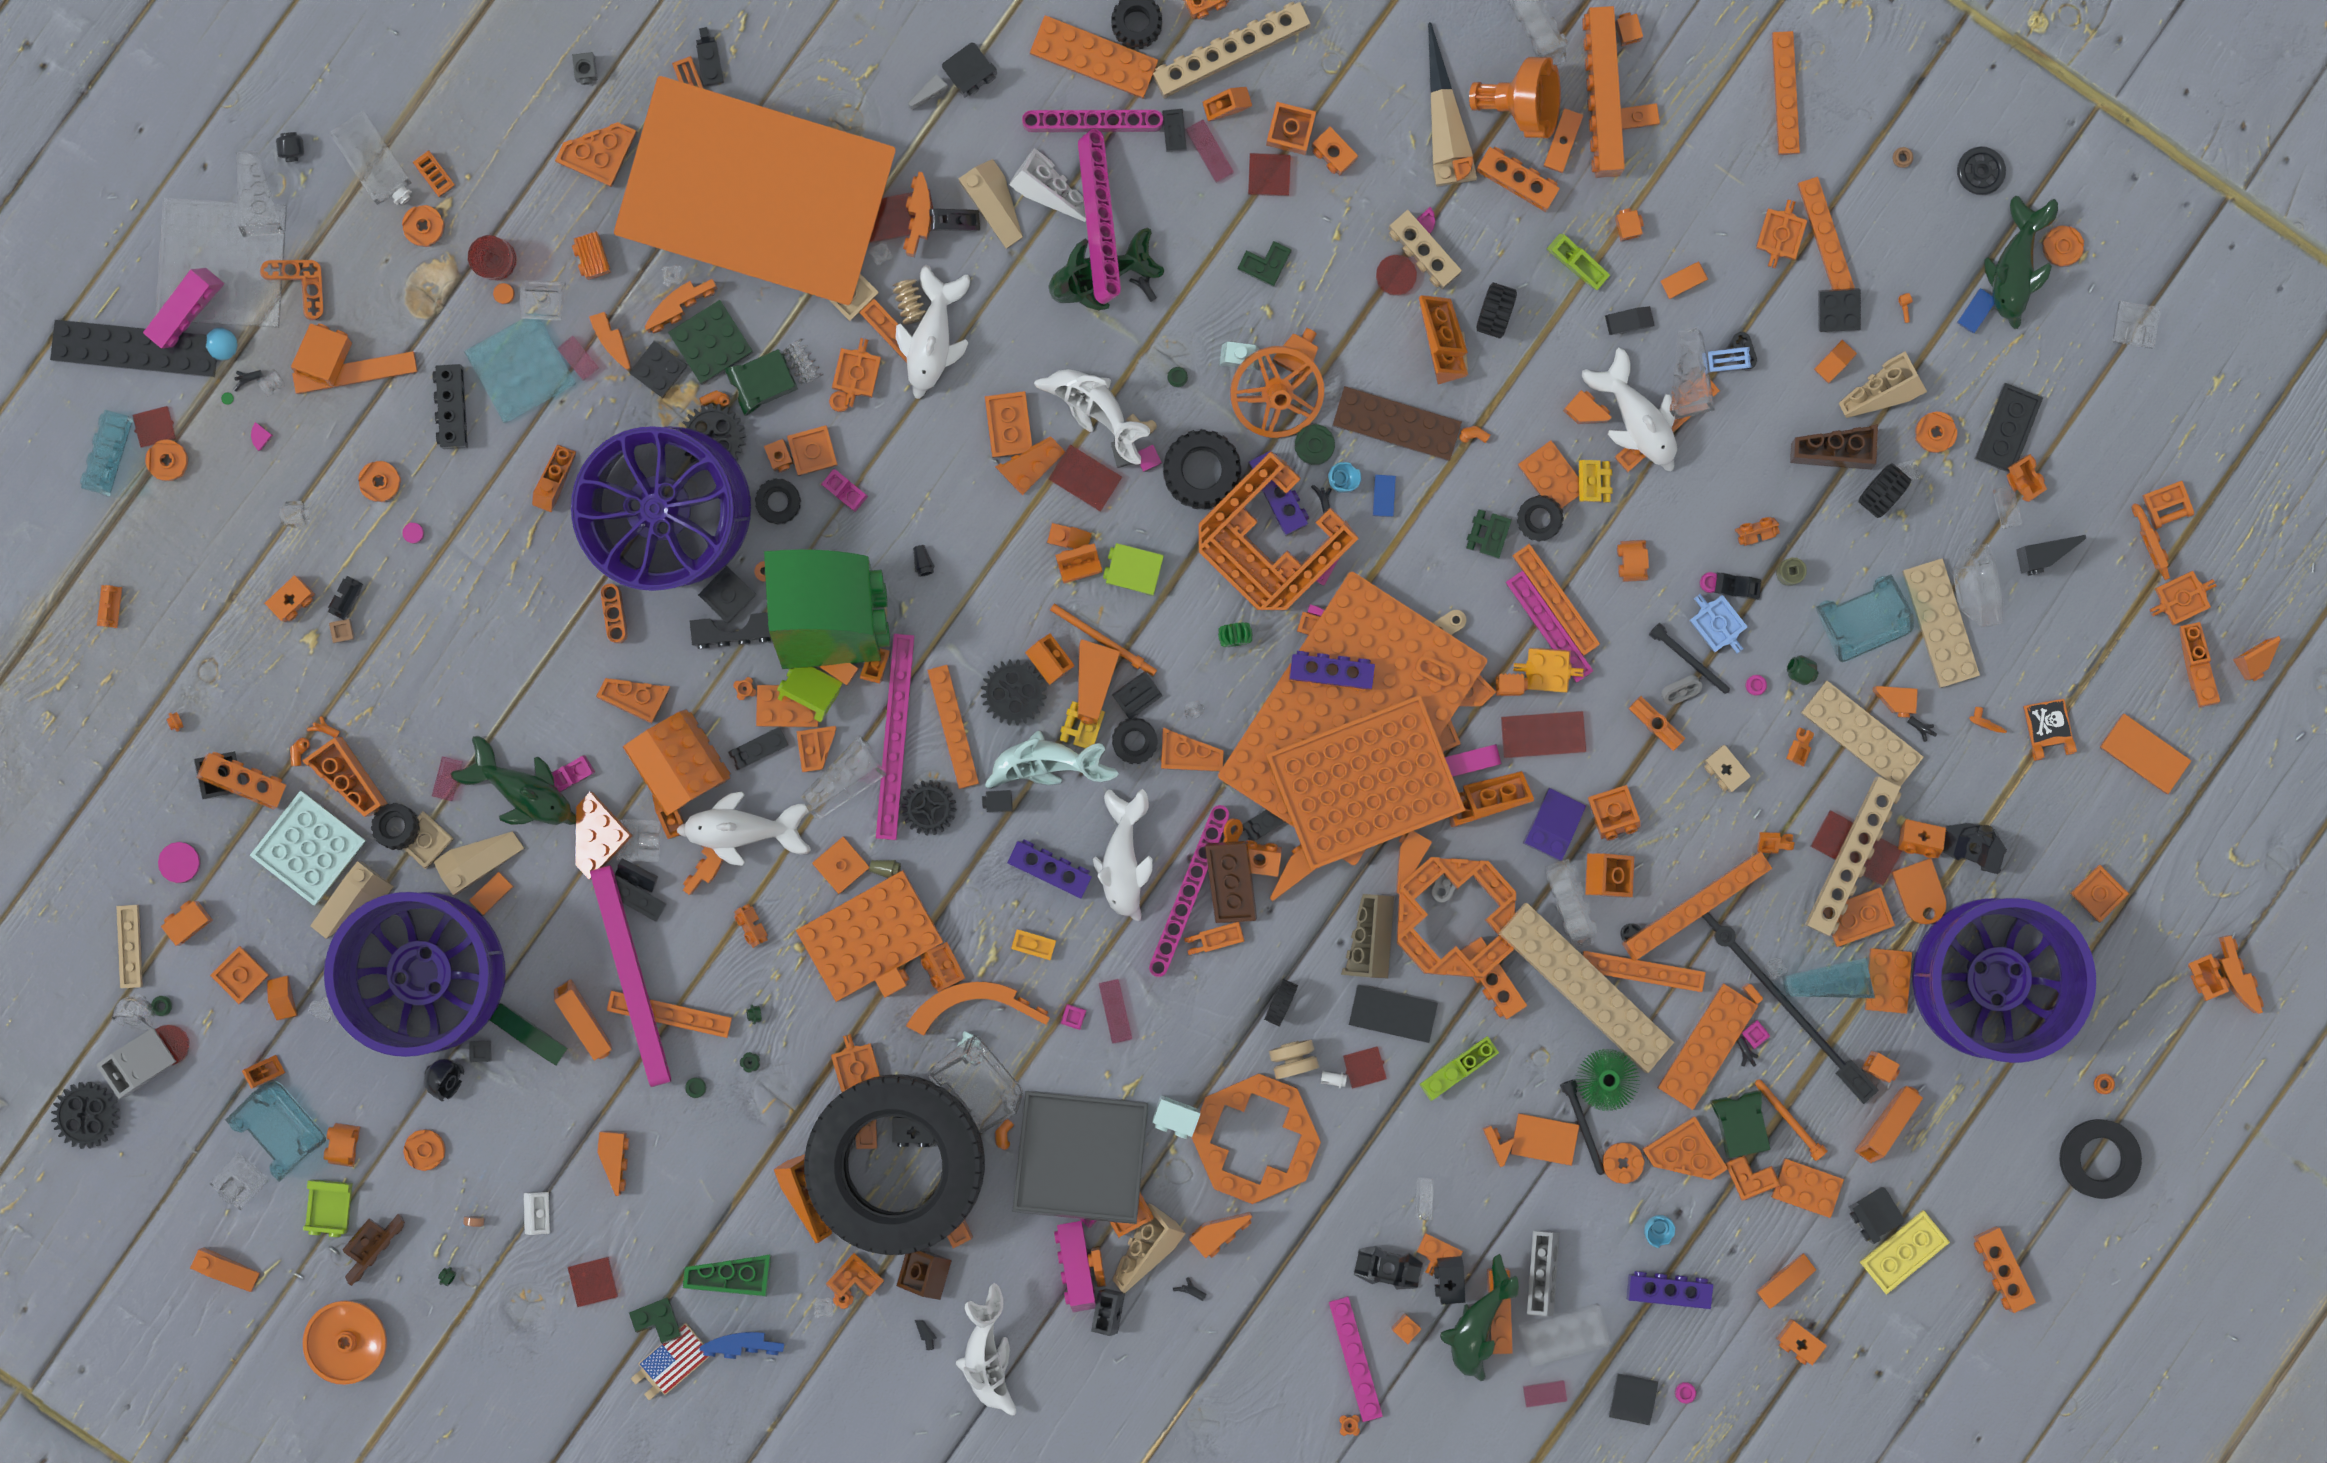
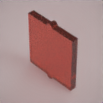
M168 406L132 415L136 428L134 432L137 433L141 448L154 445L160 440L176 439L173 428L174 421L171 420Z
M1378 1046L1343 1056L1347 1069L1345 1073L1349 1076L1352 1089L1387 1079L1383 1067L1384 1061L1381 1060Z

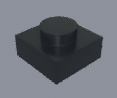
M469 1041L470 1062H491V1041Z

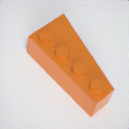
M334 737L302 760L364 817L374 815L381 807L388 804L343 737Z

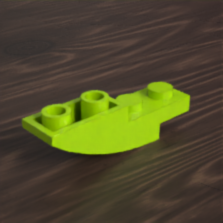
M1486 1036L1439 1068L1419 1085L1429 1100L1433 1101L1464 1077H1467L1499 1054L1489 1037Z

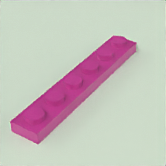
M1523 570L1505 582L1549 646L1555 650L1571 651L1570 662L1572 668H1584V676H1571L1573 680L1577 683L1593 672V669Z
M1346 1296L1329 1301L1362 1421L1366 1422L1383 1417L1349 1297Z

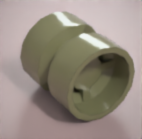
M1793 557L1782 561L1776 569L1778 581L1785 586H1793L1800 583L1807 574L1805 563Z

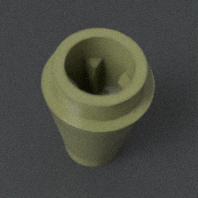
M871 860L869 871L889 878L901 871V863L896 862V860Z

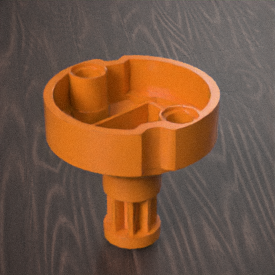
M1551 57L1526 58L1510 83H1472L1469 92V103L1473 111L1497 109V111L1511 112L1520 131L1524 132V137L1549 138L1556 128L1560 111L1561 87L1557 65H1553Z

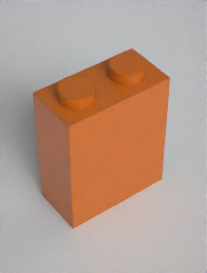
M310 323L291 365L292 370L295 374L333 387L352 345L348 334L340 330H336V332L331 331L329 327L320 323L318 325Z

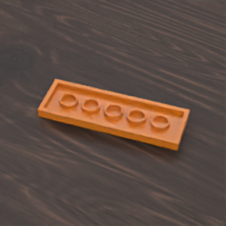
M1044 15L1030 50V55L1144 99L1158 64V59Z
M1722 983L1657 1088L1693 1110L1758 1005Z

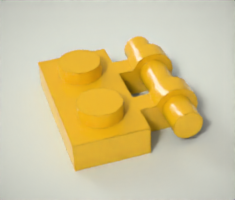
M1579 460V502H1601V494L1603 495V503L1611 502L1613 488L1610 482V476H1612L1610 461H1602L1601 469V460Z
M1072 701L1070 709L1067 708L1065 724L1060 730L1062 732L1060 741L1067 743L1069 735L1075 737L1073 745L1087 748L1096 742L1105 711L1101 710L1097 725H1087L1080 721L1078 730H1074L1072 726L1075 718H1077L1078 703Z

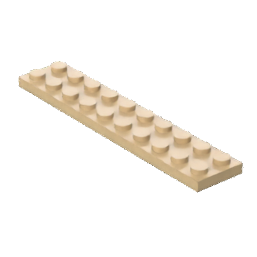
M1524 903L1498 933L1645 1073H1649L1673 1045L1674 1042L1528 903Z

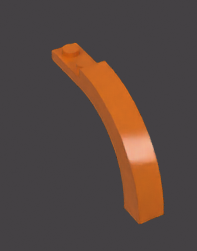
M976 981L954 985L935 994L916 1010L906 1027L924 1036L931 1024L942 1012L955 1004L972 999H989L1002 1002L1047 1025L1050 1017L1047 1016L1048 1011L1037 1006L1034 1009L1029 1006V1001L1021 997L1018 1000L1014 997L1018 991L998 983Z

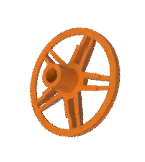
M1287 346L1266 347L1248 356L1237 368L1230 387L1231 404L1239 421L1250 431L1270 438L1287 437L1300 432L1319 413L1324 399L1323 378L1317 365L1305 353ZM1269 354H1289L1298 357L1305 363L1284 379H1281ZM1266 356L1275 377L1268 378L1261 357ZM1258 359L1266 385L1264 387L1237 390L1243 372ZM1309 366V368L1305 370L1299 377H1297L1292 383L1289 382V380L1298 373H1300L1302 369ZM1312 372L1316 377L1318 385V396L1314 407L1293 394V390L1304 382L1306 377ZM1261 392L1262 394L1256 396L1237 397V394ZM1291 400H1296L1303 406H1306L1307 408L1312 410V412L1308 413L1307 411L1299 408L1298 406L1292 404ZM1238 402H1266L1267 405L1261 429L1251 424L1244 417ZM1270 408H1275L1267 431L1265 430V427L1268 420ZM1288 408L1307 417L1302 423L1291 429L1273 431L1281 410Z

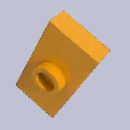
M1017 929L1011 949L1051 960L1056 940Z

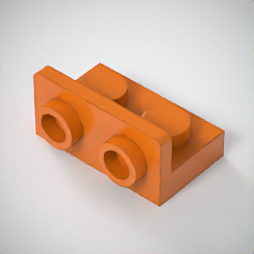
M947 942L920 955L921 964L927 970L931 977L930 982L938 992L965 979Z

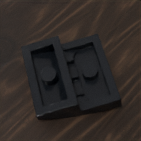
M1617 1374L1609 1417L1650 1425L1658 1381Z

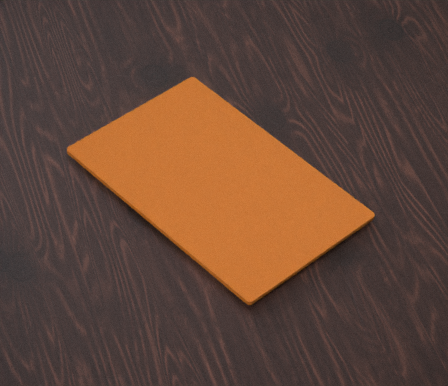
M659 76L656 80L614 228V234L818 297L850 305L896 149L884 143Z
M1349 572L1299 651L1309 652V656L1317 657V653L1330 655V659H1338V656L1350 657V661L1358 662L1359 658L1371 660L1370 663L1375 664L1372 689L1289 680L1290 663L1222 767L1218 778L1294 827L1266 754L1421 695L1438 739L1487 664V658L1355 572ZM1423 656H1430L1450 666L1455 672V679L1450 685L1441 686L1418 674L1415 669L1416 662ZM1425 660L1426 663L1422 664V669L1427 671L1430 668L1428 663L1432 662ZM1308 662L1306 670L1310 673L1316 672V663ZM1330 664L1327 666L1326 671L1329 675L1333 676L1337 674L1338 668L1336 665ZM1349 667L1347 675L1350 678H1356L1358 676L1357 668ZM1440 667L1442 672L1440 677L1446 680L1450 672ZM1365 850L1342 859L1351 865H1356Z

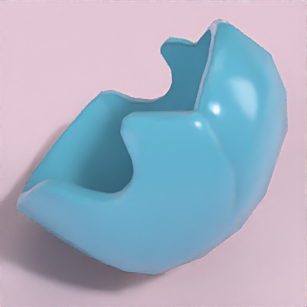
M223 327L214 328L207 334L206 349L213 358L228 360L235 355L238 343L235 335L230 330Z
M1339 462L1331 467L1328 479L1330 486L1337 492L1349 493L1359 487L1361 472L1349 462Z
M1656 1215L1651 1217L1645 1224L1644 1235L1650 1245L1660 1248V1246L1668 1245L1675 1235V1225L1670 1218L1664 1215Z

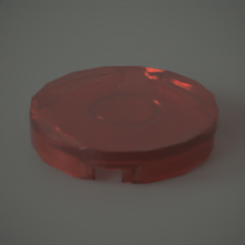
M1394 254L1386 257L1380 262L1376 270L1378 286L1389 295L1398 296L1406 294L1416 282L1417 272L1415 265L1403 255Z
M162 1025L156 1028V1032L176 1060L172 1065L183 1061L189 1051V1038L186 1032L175 1025Z

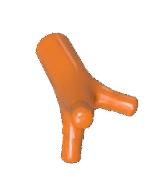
M323 716L319 717L321 724L314 722L312 727L307 728L308 732L319 731L332 737H338L340 734L339 730L327 725Z

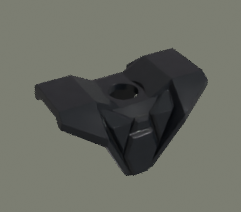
M1961 823L1947 826L1942 852L1958 861L1965 858L1981 866L1982 871L1999 874L2007 849L1993 827ZM1971 843L1979 845V853L1970 850Z
M1377 1246L1359 1249L1354 1275L1370 1284L1378 1282L1392 1284L1396 1290L1418 1288L1423 1263L1411 1253L1405 1255L1387 1253ZM1387 1262L1394 1265V1272L1391 1274H1385L1382 1270L1383 1265Z

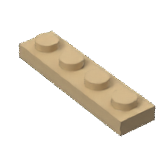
M139 905L116 906L120 988L143 987Z

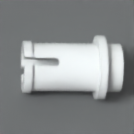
M1323 1071L1321 1084L1339 1086V1089H1341V1087L1346 1085L1347 1075H1343V1072L1337 1074Z

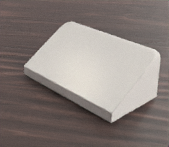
M549 1192L524 1193L525 1234L550 1233Z

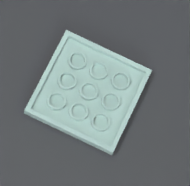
M300 790L250 856L312 905L316 906L362 848L366 840Z

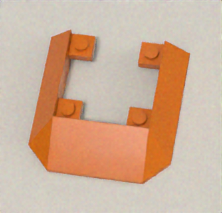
M1271 451L1199 522V553L1257 610H1287L1359 538L1347 521H1344L1330 507L1316 521V524L1329 537L1302 564L1288 550L1273 563L1245 535L1258 521L1244 507L1271 480L1287 493L1301 477L1287 465L1286 461Z

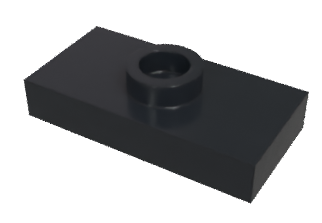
M1183 109L1162 110L1166 152L1187 150Z
M625 859L620 860L615 873L628 880L631 884L637 885L651 893L658 880V876Z

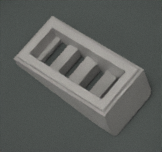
M937 74L934 75L908 102L909 108L911 110L916 109L948 89V85Z

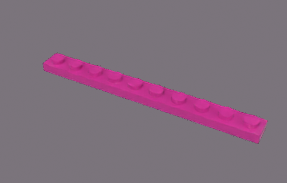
M894 634L876 828L877 839L897 840L914 635Z

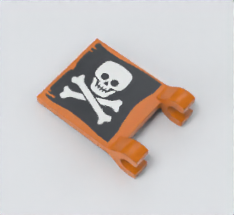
M2064 699L2023 706L2034 761L2045 758L2042 749L2045 746L2064 743L2066 755L2077 752Z

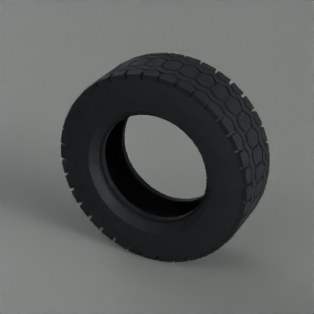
M904 1074L873 1077L839 1094L827 1105L815 1122L807 1141L804 1157V1174L807 1190L814 1208L824 1223L849 1244L868 1252L883 1255H904L918 1252L945 1239L971 1212L981 1191L985 1172V1153L982 1138L974 1119L966 1107L953 1094L938 1084L920 1077ZM887 1116L904 1117L920 1124L934 1138L941 1154L942 1173L936 1191L925 1204L909 1211H886L867 1202L856 1190L849 1173V1152L856 1135L870 1121Z

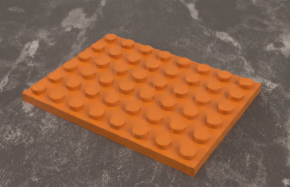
M1421 695L1266 754L1310 870L1465 811Z

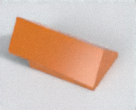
M1421 295L1419 297L1420 309L1437 384L1466 377L1468 372L1463 356L1468 352L1451 299Z
M1520 771L1464 785V792H1460L1459 795L1465 811L1450 816V825L1455 827L1534 801L1523 772Z

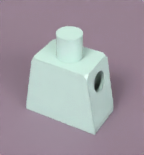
M1226 342L1222 344L1219 365L1238 368L1248 356L1260 349L1252 344ZM1258 359L1246 369L1258 370Z

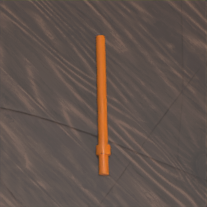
M1055 603L1052 605L1050 611L1106 647L1120 651L1119 655L1131 662V665L1136 669L1140 668L1151 676H1154L1157 672V669L1146 663L1145 659L1141 656H1135Z

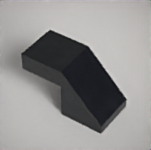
M1650 306L1605 315L1609 335L1624 334L1633 330L1655 326Z
M1717 572L1715 593L1759 600L1761 579Z

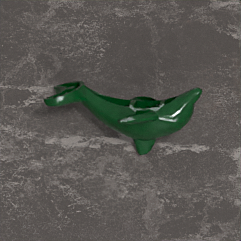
M2014 196L2010 202V211L2020 231L2007 245L1997 265L1989 257L1984 260L1985 273L1993 287L1994 305L1998 313L2009 321L2013 329L2020 327L2022 313L2026 310L2030 295L2040 289L2050 275L2052 268L2050 263L2034 271L2033 249L2036 232L2051 225L2056 219L2058 212V202L2056 199H2051L2044 207L2033 211L2023 203L2019 196Z
M1144 228L1139 230L1132 238L1126 254L1117 255L1119 277L1129 270L1147 278H1158L1163 275L1164 268L1155 263L1149 255L1151 229ZM1085 238L1076 244L1068 258L1067 264L1053 274L1048 285L1049 293L1052 299L1059 303L1079 302L1087 308L1098 311L1109 309V303H1099L1094 296L1090 257L1085 258L1088 240Z
M473 736L472 743L475 749L474 763L465 769L453 771L451 777L457 783L463 785H475L489 780L515 808L500 815V821L510 825L526 824L534 820L552 825L562 823L568 825L576 824V815L571 811L568 800L555 787L554 776L546 762L540 757L534 758L535 775L497 767L492 746L484 738Z
M1500 1254L1496 1255L1492 1261L1493 1290L1470 1308L1468 1304L1464 1305L1463 1315L1455 1327L1445 1330L1440 1334L1441 1340L1451 1346L1454 1365L1464 1375L1475 1376L1479 1381H1484L1486 1378L1483 1360H1487L1493 1354L1495 1346L1494 1340L1487 1341L1495 1314L1502 1301L1516 1297L1519 1290L1517 1276L1508 1277Z

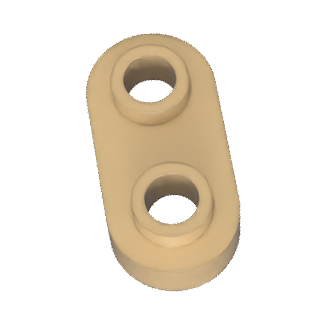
M1452 610L1433 622V624L1453 635L1465 626L1466 616L1460 610ZM1454 616L1459 617L1460 622L1458 624L1453 623L1452 618Z

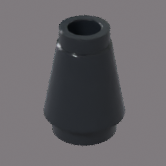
M925 545L915 546L913 548L915 572L918 573L919 577L933 574L935 566Z

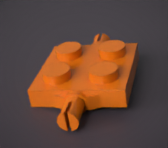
M1787 200L1784 211L1767 209L1756 249L1766 251L1771 255L1768 267L1772 266V268L1776 269L1779 257L1795 260L1807 220L1799 218L1792 213L1795 201Z
M860 338L858 350L843 348L840 350L832 389L843 391L847 394L845 402L847 407H853L855 396L873 397L881 357L866 352L869 340H864V338Z
M2190 571L2155 588L2160 605L2149 609L2150 612L2158 609V611L2151 613V615L2154 617L2164 612L2167 614L2171 624L2175 625L2211 608L2207 600L2206 591L2217 587L2216 583L2212 584L2215 581L2211 579L2202 584L2197 579L2194 571Z
M851 1034L843 1036L846 1048L841 1052L831 1054L841 1092L860 1082L880 1076L871 1043L863 1046H854Z

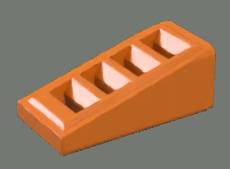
M430 151L425 152L413 161V164L438 197L455 186ZM431 159V162H430L429 164H427V165H426L425 167H423V168L421 167V165H423L424 163H426L428 160ZM434 166L437 167V169L432 171L430 174H426V172ZM441 172L442 176L432 182L431 179ZM446 179L447 183L438 189L436 186Z

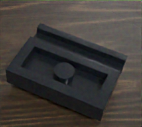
M1146 671L1112 694L1129 719H1132L1163 696Z

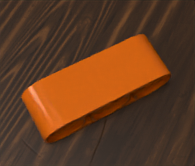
M606 584L601 589L606 633L610 641L620 644L628 637L622 593L616 585ZM610 588L616 590V595L612 599H608L606 596V592ZM613 608L619 610V616L616 619H611L609 616V612ZM620 628L622 630L621 638L614 639L612 636L613 631Z

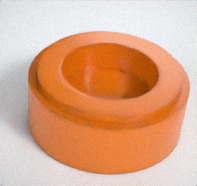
M501 283L494 288L493 296L497 302L508 304L513 301L515 292L510 285Z
M837 391L830 396L829 403L834 411L844 412L849 408V406H845L847 394Z

